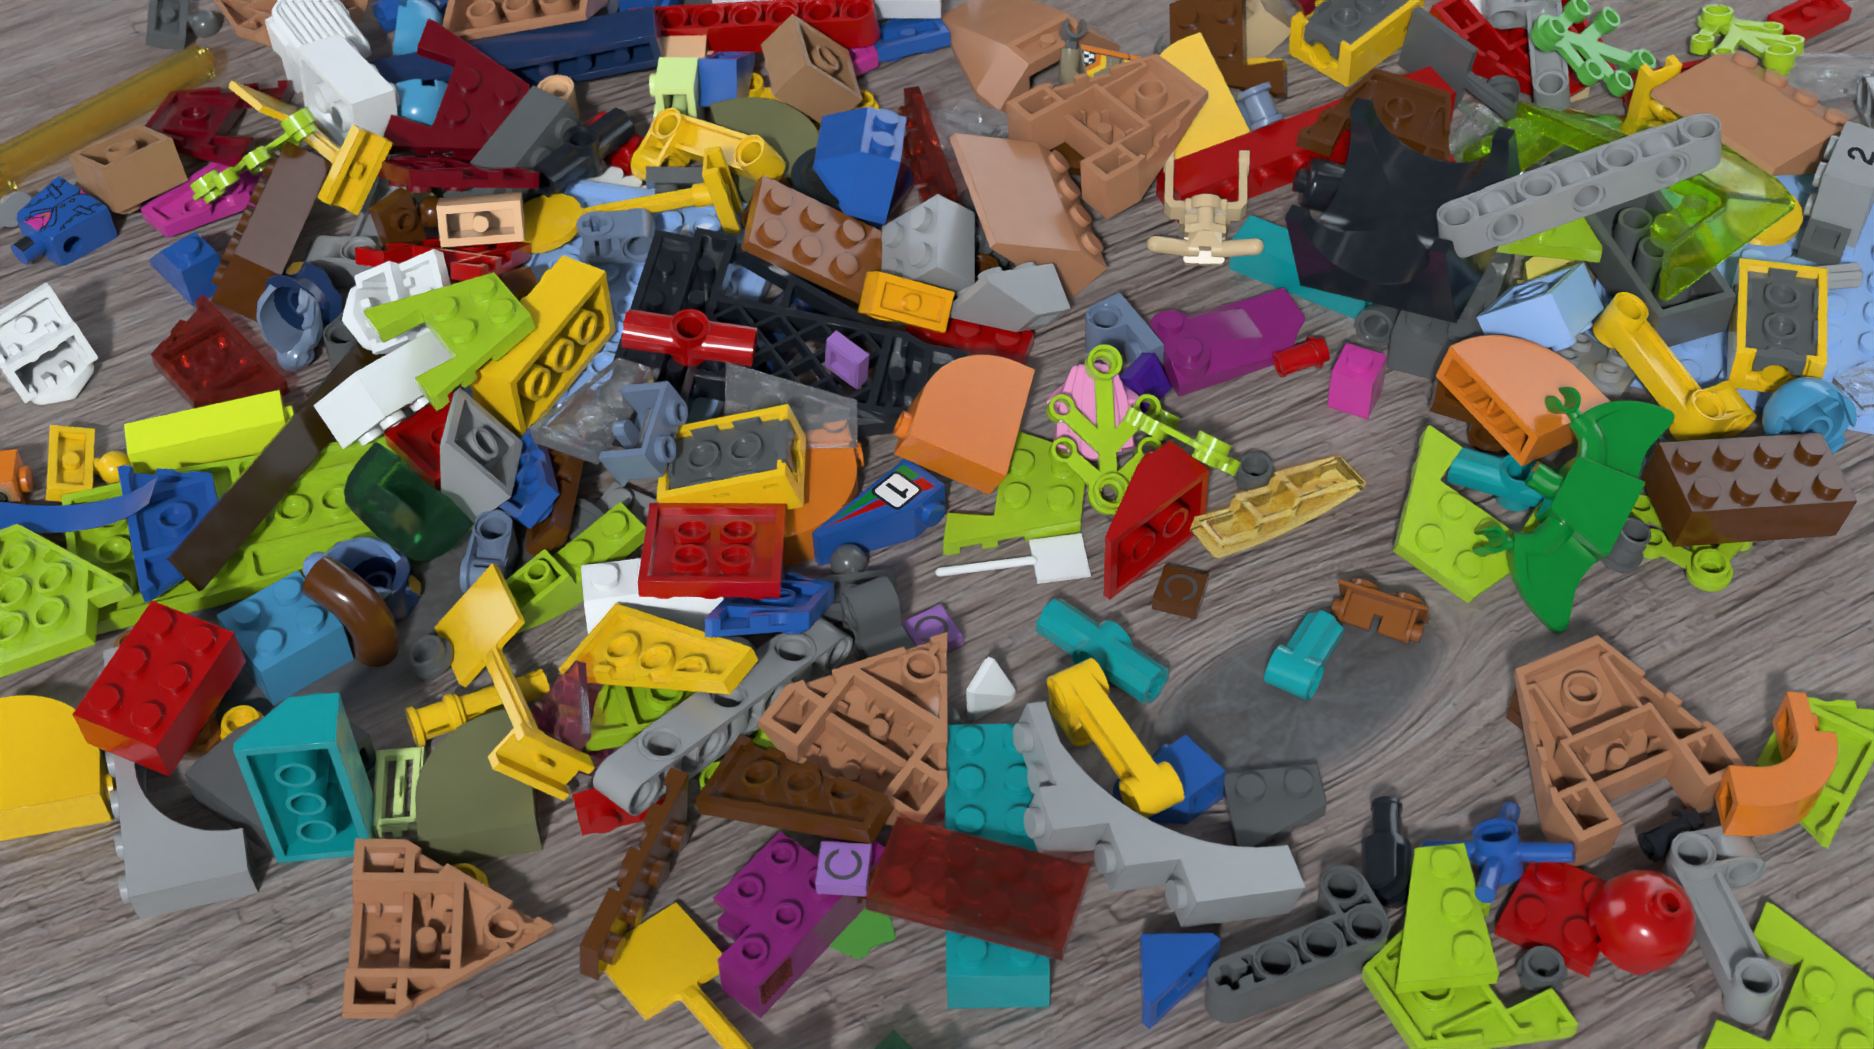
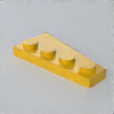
M615 603L559 667V671L565 681L730 695L758 662V658L752 647L722 637H705V632Z

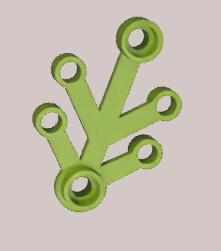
M1714 4L1703 7L1702 14L1697 19V25L1702 29L1698 34L1691 36V53L1697 55L1711 54V57L1717 53L1735 54L1737 48L1741 45L1763 59L1762 64L1766 69H1772L1788 75L1790 70L1795 67L1796 56L1802 55L1804 52L1805 38L1798 35H1783L1784 26L1781 23L1737 19L1733 16L1734 9L1726 5ZM1725 35L1726 37L1720 45L1714 48L1715 36Z
M304 107L282 121L280 125L285 131L283 135L264 147L262 145L248 153L234 168L231 166L221 173L215 169L193 182L190 188L194 192L192 196L194 201L197 202L203 199L206 204H209L227 192L226 188L240 180L239 176L249 170L252 176L261 173L267 161L271 158L270 154L277 150L281 153L286 141L301 146L303 144L302 140L318 130L314 125L317 120L309 108Z
M1102 344L1090 351L1084 363L1087 375L1094 380L1096 427L1075 408L1074 401L1068 395H1055L1046 407L1047 416L1051 421L1065 423L1098 454L1099 470L1077 453L1075 442L1068 437L1057 438L1049 447L1048 455L1055 465L1067 466L1088 486L1087 498L1095 511L1103 515L1112 516L1117 512L1138 463L1145 456L1142 452V446L1145 444L1151 445L1156 451L1163 445L1155 437L1143 438L1135 447V455L1117 472L1116 453L1139 429L1125 421H1122L1115 428L1112 379L1115 378L1122 368V357L1113 346ZM1096 360L1106 362L1108 372L1102 373L1097 371L1094 362ZM1151 394L1141 395L1132 406L1141 411L1140 403H1149L1153 407V414L1149 416L1154 419L1161 411L1160 401ZM1061 402L1065 404L1068 413L1066 415L1057 414L1053 407L1054 403ZM1056 446H1066L1070 451V456L1068 458L1059 457L1056 453ZM1102 488H1111L1115 493V500H1105L1101 494Z
M1151 405L1146 414L1129 406L1123 421L1161 441L1163 439L1167 440L1168 436L1171 435L1194 447L1195 450L1192 457L1235 477L1242 462L1228 456L1232 448L1231 445L1199 430L1195 439L1177 430L1182 419L1163 409L1154 419L1149 416L1153 414V407Z
M1640 494L1628 517L1637 518L1645 524L1651 522L1664 529L1650 497ZM1635 508H1642V509H1644L1645 511H1639V510H1636ZM1649 528L1651 531L1649 542L1657 545L1647 544L1643 551V557L1657 559L1662 556L1686 569V577L1693 586L1703 591L1716 592L1729 586L1733 577L1732 559L1739 551L1749 550L1753 542L1720 544L1716 549H1712L1711 545L1690 546L1691 551L1683 547H1673L1662 531Z

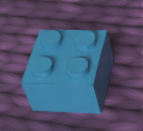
M298 570L217 615L221 628L235 633L246 660L243 666L273 706L354 660L343 625L331 612L304 596L302 589L305 578Z

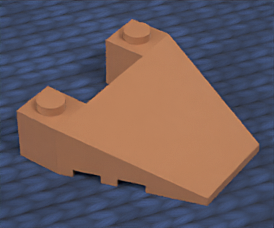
M1158 54L1109 66V73L1088 78L1087 73L1073 76V83L1053 88L1051 82L1041 84L1006 102L1009 139L1037 142L1048 150L1065 142L1085 158L1080 161L1082 199L1106 219L1140 202L1208 99V91Z
M1598 635L1515 669L1514 672L1541 830L1549 842L1575 844V862L1567 863L1574 867L1583 865L1611 852L1623 823L1608 802L1666 778L1687 808H1693L1697 813H1701L1716 806L1714 795L1728 766H1746L1717 727L1708 720L1701 723L1681 707L1682 700L1670 691L1665 695L1644 678L1646 672Z

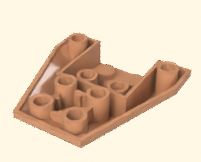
M969 0L941 15V20L950 32V48L975 96L999 117L1007 113L1006 102L1030 90L1029 76L1060 60L1061 48H1065V42L1059 36L1061 24L1069 17V30L1077 34V24L1081 19L1034 0ZM1086 22L1087 30L1077 41V49L1080 44L1120 52V46L1097 27Z

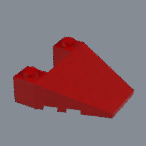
M1442 0L1431 7L1429 13L1478 49L1472 67L1474 74L1487 79L1498 75L1515 78L1519 82L1521 92L1534 96L1528 28H1494L1470 0ZM1561 0L1562 13L1564 12V6L1570 0ZM1585 18L1581 23L1573 22L1568 30L1580 34L1590 24L1587 18ZM1601 37L1596 40L1603 43ZM1575 49V51L1580 55V57L1584 60V62L1587 61V60L1582 56V54H1581L1578 50ZM1606 61L1615 72L1616 69L1614 67V64L1612 62ZM1568 64L1571 98L1588 86L1579 80L1574 69Z

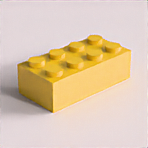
M562 255L551 269L544 272L540 282L533 290L520 300V303L532 316L536 329L497 362L490 358L475 371L477 379L470 384L474 400L519 439L531 424L535 427L538 426L616 332L606 271Z

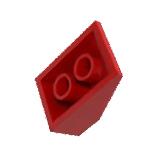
M1171 440L1156 451L1148 452L1138 463L1105 536L1103 595L1109 600L1197 535L1193 530L1205 526L1209 469Z

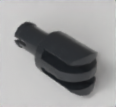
M1382 796L1371 802L1372 834L1362 841V875L1383 906L1398 909L1405 905L1408 899L1411 877V844L1408 839L1401 835L1403 804L1399 803L1397 798Z

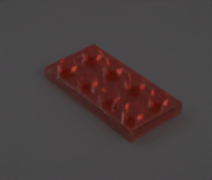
M920 87L905 88L904 105L898 107L899 115L907 117L902 155L904 160H911L909 162V170L914 178V186L920 185L918 189L920 204L937 194L958 204V191Z
M897 817L865 897L866 910L1062 961L1090 879L1091 865Z

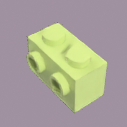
M659 57L657 73L650 74L649 82L650 95L655 97L656 100L654 118L664 109L675 108L681 114L705 121V107L699 106L698 57Z

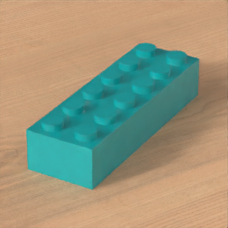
M1018 723L947 725L945 853L948 1009L1050 1007L1046 856H1039L1034 839L1028 837L1024 826L1025 810L1029 807L1035 794L1031 792L1028 785V769L1023 755L1017 752L1013 742V728Z

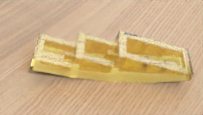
M1340 455L1273 472L1268 486L1234 494L1229 508L1195 517L1190 531L1211 555L1218 559L1254 547L1301 526L1363 490L1366 482Z

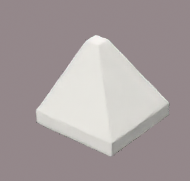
M991 657L983 661L966 689L968 719L976 721L1012 702L1016 696L1015 688L996 660Z

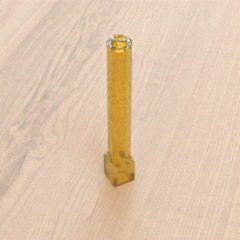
M194 43L0 144V199L4 195L17 191L16 181L159 107L170 91L193 89L214 78V68L217 67V62L211 51L207 47L201 48L198 44Z

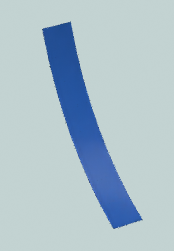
M158 476L143 487L125 495L92 503L50 506L0 502V530L19 524L34 533H58L93 529L115 523L133 515L148 505Z

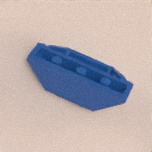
M871 107L822 117L813 169L828 191L839 200L838 205L845 215L885 225L901 162L907 117L897 115L888 109L878 110Z

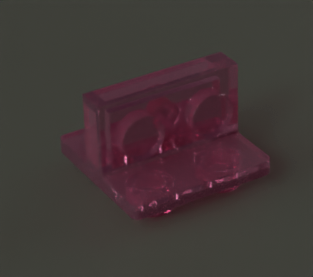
M576 660L564 674L557 677L553 687L540 701L535 702L530 712L538 729L543 731L545 735L590 756L595 767L593 771L587 774L579 770L577 773L594 777L601 763L613 753V748L586 752L585 744L591 738V721L595 702L600 691L588 688L586 663Z

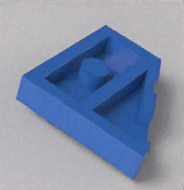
M890 18L888 22L879 24L881 35L873 44L878 53V62H894L912 54L935 52L939 48L950 46L951 40L950 32L941 18Z

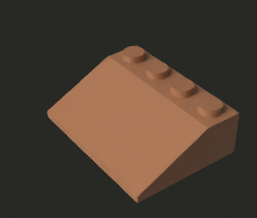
M448 0L442 26L462 40L469 41L588 20L608 0Z
M1737 50L1735 54L1717 53L1653 89L1650 95L1652 98L1683 118L1698 113H1707L1717 117L1721 122V143L1771 176L1815 174L1820 161L1829 162V160L1824 159V155L1831 136L1840 137L1846 121L1851 119L1849 115L1838 109H1827L1819 104L1820 98L1816 94L1802 88L1795 89L1787 84L1789 80L1787 76L1772 69H1763L1757 65L1758 59L1755 56L1741 50Z
M954 133L949 138L989 247L1016 265L1026 262H1035L1036 266L1053 263L1065 295L1071 299L1107 269L1101 254L1103 246L1092 232L1090 227L1092 219L1081 205L1078 198L1081 192L1071 180L1067 171L1070 165L1057 150L1051 152L1037 142Z

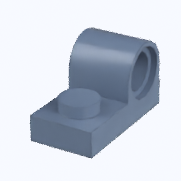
M1120 292L1088 308L1085 316V349L1087 353H1090L1098 345H1111L1121 355L1125 354L1131 365L1142 353H1155L1163 369L1164 344Z

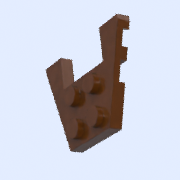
M1177 0L1169 4L1170 45L1175 43L1176 40L1179 41L1201 32L1229 88L1240 89L1243 92L1259 84L1270 82L1272 88L1269 92L1273 98H1288L1287 65L1283 60L1247 65L1246 0Z
M1375 67L1344 93L1342 101L1333 108H1326L1319 114L1318 121L1312 126H1305L1301 129L1296 146L1330 157L1343 131H1351L1350 108L1358 97L1372 100L1381 122L1403 144L1430 158L1450 162L1451 93Z

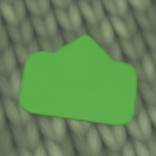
M877 895L830 944V947L860 959L864 958L871 948L894 940L896 935L890 918L895 908L894 903L887 898Z

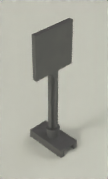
M1417 6L1413 9L1398 65L1409 73L1431 66L1456 92L1455 108L1461 105L1465 89H1467L1544 147L1546 154L1552 158L1548 164L1596 148L1610 138L1612 132L1601 123L1574 143L1562 134L1557 136L1472 72L1478 51L1476 47L1422 7Z

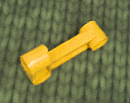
M667 108L656 115L641 145L634 152L631 159V171L636 178L646 181V166L685 167L691 159L703 163L704 149L721 146L731 173L752 179L755 182L762 175L771 179L782 176L785 170V161L759 135H746L681 114L675 108Z
M1628 292L1616 294L1594 322L1592 327L1593 333L1602 344L1619 352L1661 407L1669 409L1674 413L1675 419L1669 426V430L1677 441L1732 438L1743 432L1754 422L1757 415L1730 381H1723L1715 386L1701 389L1647 321L1649 311L1646 304L1634 294Z
M1089 658L1047 677V688L1049 691L1048 709L1072 745L1084 747L1090 745L1093 740L1121 780L1119 790L1125 806L1148 818L1184 800V790L1174 768L1166 761L1158 764L1154 762L1109 699V685L1103 670L1096 660Z

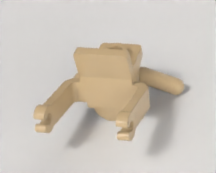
M1173 150L1163 165V173H1165L1164 213L1170 220H1179L1178 232L1184 233V239L1152 236L1147 241L1148 249L1155 253L1183 256V263L1185 265L1222 266L1225 257L1260 254L1264 249V244L1258 238L1225 241L1226 234L1230 230V222L1241 221L1246 215L1250 151L1239 150L1238 201L1227 202V199H1221L1213 194H1199L1192 198H1185V201H1175L1173 199Z

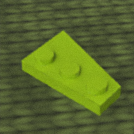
M1465 843L1418 847L1414 850L1395 994L1497 983L1499 970L1481 903L1475 896L1476 884Z

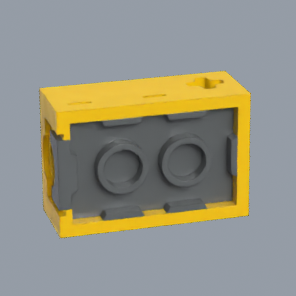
M1316 0V8L1309 15L1304 16L1301 12H1298L1291 17L1288 54L1348 88L1404 45L1413 9L1417 6L1424 9L1425 0Z
M1739 258L1731 287L1737 296L1729 319L1726 381H1730L1736 389L1774 393L1785 383L1800 377L1822 379L1827 365L1828 268Z
M789 404L679 426L675 438L676 457L673 462L667 463L664 476L658 478V503H786V510L803 507L806 435Z

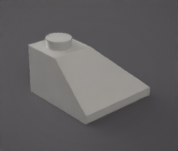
M461 388L453 393L440 444L441 497L447 501L452 509L461 512L474 523L481 513L492 511L511 498L523 442Z

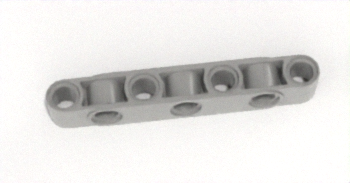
M1707 113L1690 115L1659 127L1649 128L1451 200L1443 204L1436 214L1439 238L1453 241L1455 252L1459 257H1469L1499 245L1510 244L1710 171L1721 162V122L1714 115Z
M822 617L806 632L800 634L782 633L775 636L754 651L758 662L730 695L704 692L693 694L645 728L638 736L609 755L601 763L594 775V788L630 815L636 816L641 814L652 803H656L666 796V786H664L663 781L670 767L689 773L688 780H690L728 752L739 734L748 737L760 728L758 720L786 685L801 680L808 683L832 674V670L842 666L852 650L853 639Z

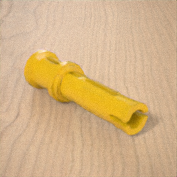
M542 668L515 678L526 703L551 696L548 680ZM495 685L459 697L457 694L452 695L448 693L443 695L442 701L419 709H415L413 706L405 708V714L417 747L426 746V740L452 732L472 719L494 711L504 710L505 707Z

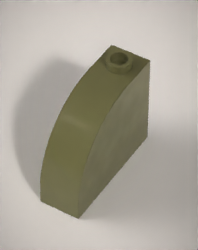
M733 98L710 104L713 124L746 135H759L777 151L785 161L783 176L792 186L791 170L795 161L804 152L817 146L819 133L813 123L795 108L766 98ZM731 173L741 202L749 203L753 196L756 182Z
M506 709L481 715L452 731L433 749L420 771L415 793L416 821L408 823L410 842L421 848V854L442 866H445L447 863L453 865L543 850L537 789L493 770L487 757L514 728Z

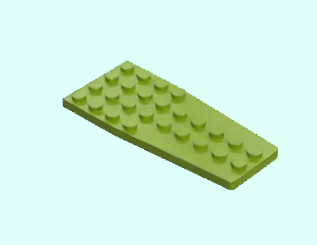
M384 434L364 447L357 441L342 449L338 441L331 442L325 446L203 590L198 591L185 578L152 601L186 614L250 597L297 570L304 577L303 562L306 557L314 552L327 553L340 541L359 537H372L385 541L393 550L402 551L472 530L473 523L461 512L452 509L447 501L441 497V491L436 493L387 445ZM257 455L176 469L175 471L179 473L190 471L211 473L216 485L218 499H220ZM118 482L61 495L62 505L104 501L122 496L121 484ZM127 517L115 523L93 529L65 532L67 551L123 580L133 590L132 597L98 608L97 635L134 626L151 601L145 603L140 592Z

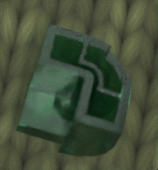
M375 442L348 475L344 488L347 506L377 537L413 560L430 561L444 555L460 541L474 524L451 498L425 483L402 457L378 442Z

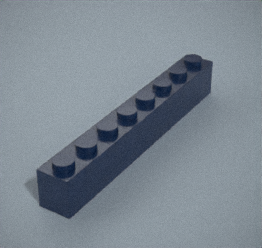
M654 5L592 17L584 21L467 42L528 83L530 89L533 85L537 87L544 78L552 75H564L573 82L655 67L658 66L659 57H664L663 35ZM417 52L367 61L369 64L375 65L379 74L388 83L394 85L411 79H422V86L435 87L434 80L443 81L448 84L454 69L452 66L418 56Z

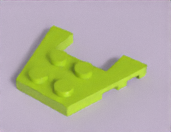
M495 273L370 307L363 311L368 324L383 343L425 323L451 355V359L415 377L420 391L436 411L442 409L450 402L447 395L461 384L462 387L466 388L477 379L475 371L490 358L497 362L536 329L530 313Z
M1429 424L1419 439L1418 456L1413 464L1410 476L1412 481L1408 497L1404 502L1393 552L1469 604L1511 574L1507 550L1486 557H1480L1473 552L1474 548L1489 546L1486 536L1476 535L1474 532L1486 527L1498 526L1509 537L1514 531L1441 481L1442 476L1462 447ZM1542 502L1533 510L1519 533H1531L1540 525L1536 519V514Z
M1018 431L1007 475L998 485L994 515L947 513L943 539V555L959 554L961 547L981 544L982 549L998 547L1000 540L1024 537L1025 542L1031 539L1081 532L1086 484L1067 466L1055 465L1050 460L1048 451L1053 442ZM1056 450L1057 455L1061 458H1068L1070 456L1066 451Z
M1480 901L1485 918L1489 916L1491 905L1490 903ZM1404 928L1362 970L1361 979L1409 1049H1491L1570 1038L1576 1035L1578 1029V1022L1553 988L1508 1009L1503 1006L1488 984L1395 994Z
M1766 902L1753 934L1764 954L1799 968L1798 975L1771 1041H1766L1717 1019L1705 1049H1874V980L1778 907Z

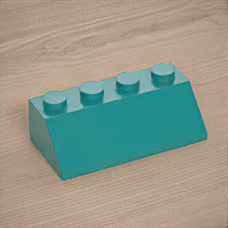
M339 692L327 694L312 693L305 696L288 697L234 742L233 752L277 863L354 856L355 839H376L372 830L374 795Z

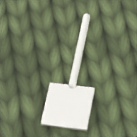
M1081 533L1029 540L1031 556L941 567L935 571L938 577L1033 565L1037 584L1091 577Z

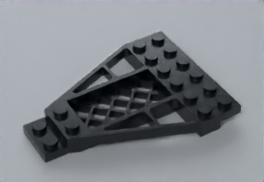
M696 227L694 237L656 229L630 310L674 316L679 311L694 309L705 314L709 321L758 328L757 344L761 350L755 353L752 366L731 364L718 370L711 360H705L696 366H684L676 362L672 355L622 348L621 335L592 423L590 439L593 442L624 448L613 435V423L618 420H630L634 424L638 413L620 393L622 386L668 381L685 401L688 417L693 401L699 397L748 406L751 408V411L789 404L795 416L824 422L800 425L804 433L849 426L851 438L892 434L900 414L903 411L907 412L912 401L931 377L946 364L968 356L969 352L927 344L908 332L881 326L782 268L741 250L742 245L737 243V235ZM737 265L742 266L784 290L785 294L781 307L725 296L734 267ZM796 297L828 316L790 309L792 300ZM837 330L862 350L870 352L868 370L876 366L873 382L871 383L867 378V381L860 386L862 389L845 396L838 386L845 381L835 373L829 375L822 366V363L825 362L826 347L812 353L805 342L812 340L826 343V339ZM773 332L785 334L787 337L771 345L763 334ZM796 348L803 359L787 366L779 355ZM770 360L777 372L761 379L753 368ZM812 369L820 380L803 388L795 376ZM744 373L748 379L739 378L736 376ZM786 382L790 388L778 385ZM828 390L832 396L823 395L821 393Z

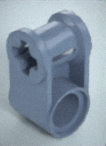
M1270 82L1249 88L1237 94V97L1234 98L1250 132L1284 119L1282 113H1277L1269 92L1272 88Z
M642 208L610 212L593 211L582 215L576 224L578 234L582 237L583 242L579 251L581 260L591 266L645 262L656 231L653 215ZM594 223H596L598 226V231L596 232L594 231L593 227ZM596 246H599L600 248L599 255L596 254Z
M501 510L486 511L475 519L467 551L461 561L460 588L462 593H466L492 563L499 566L505 580L514 574L519 555V544L513 521L506 512Z

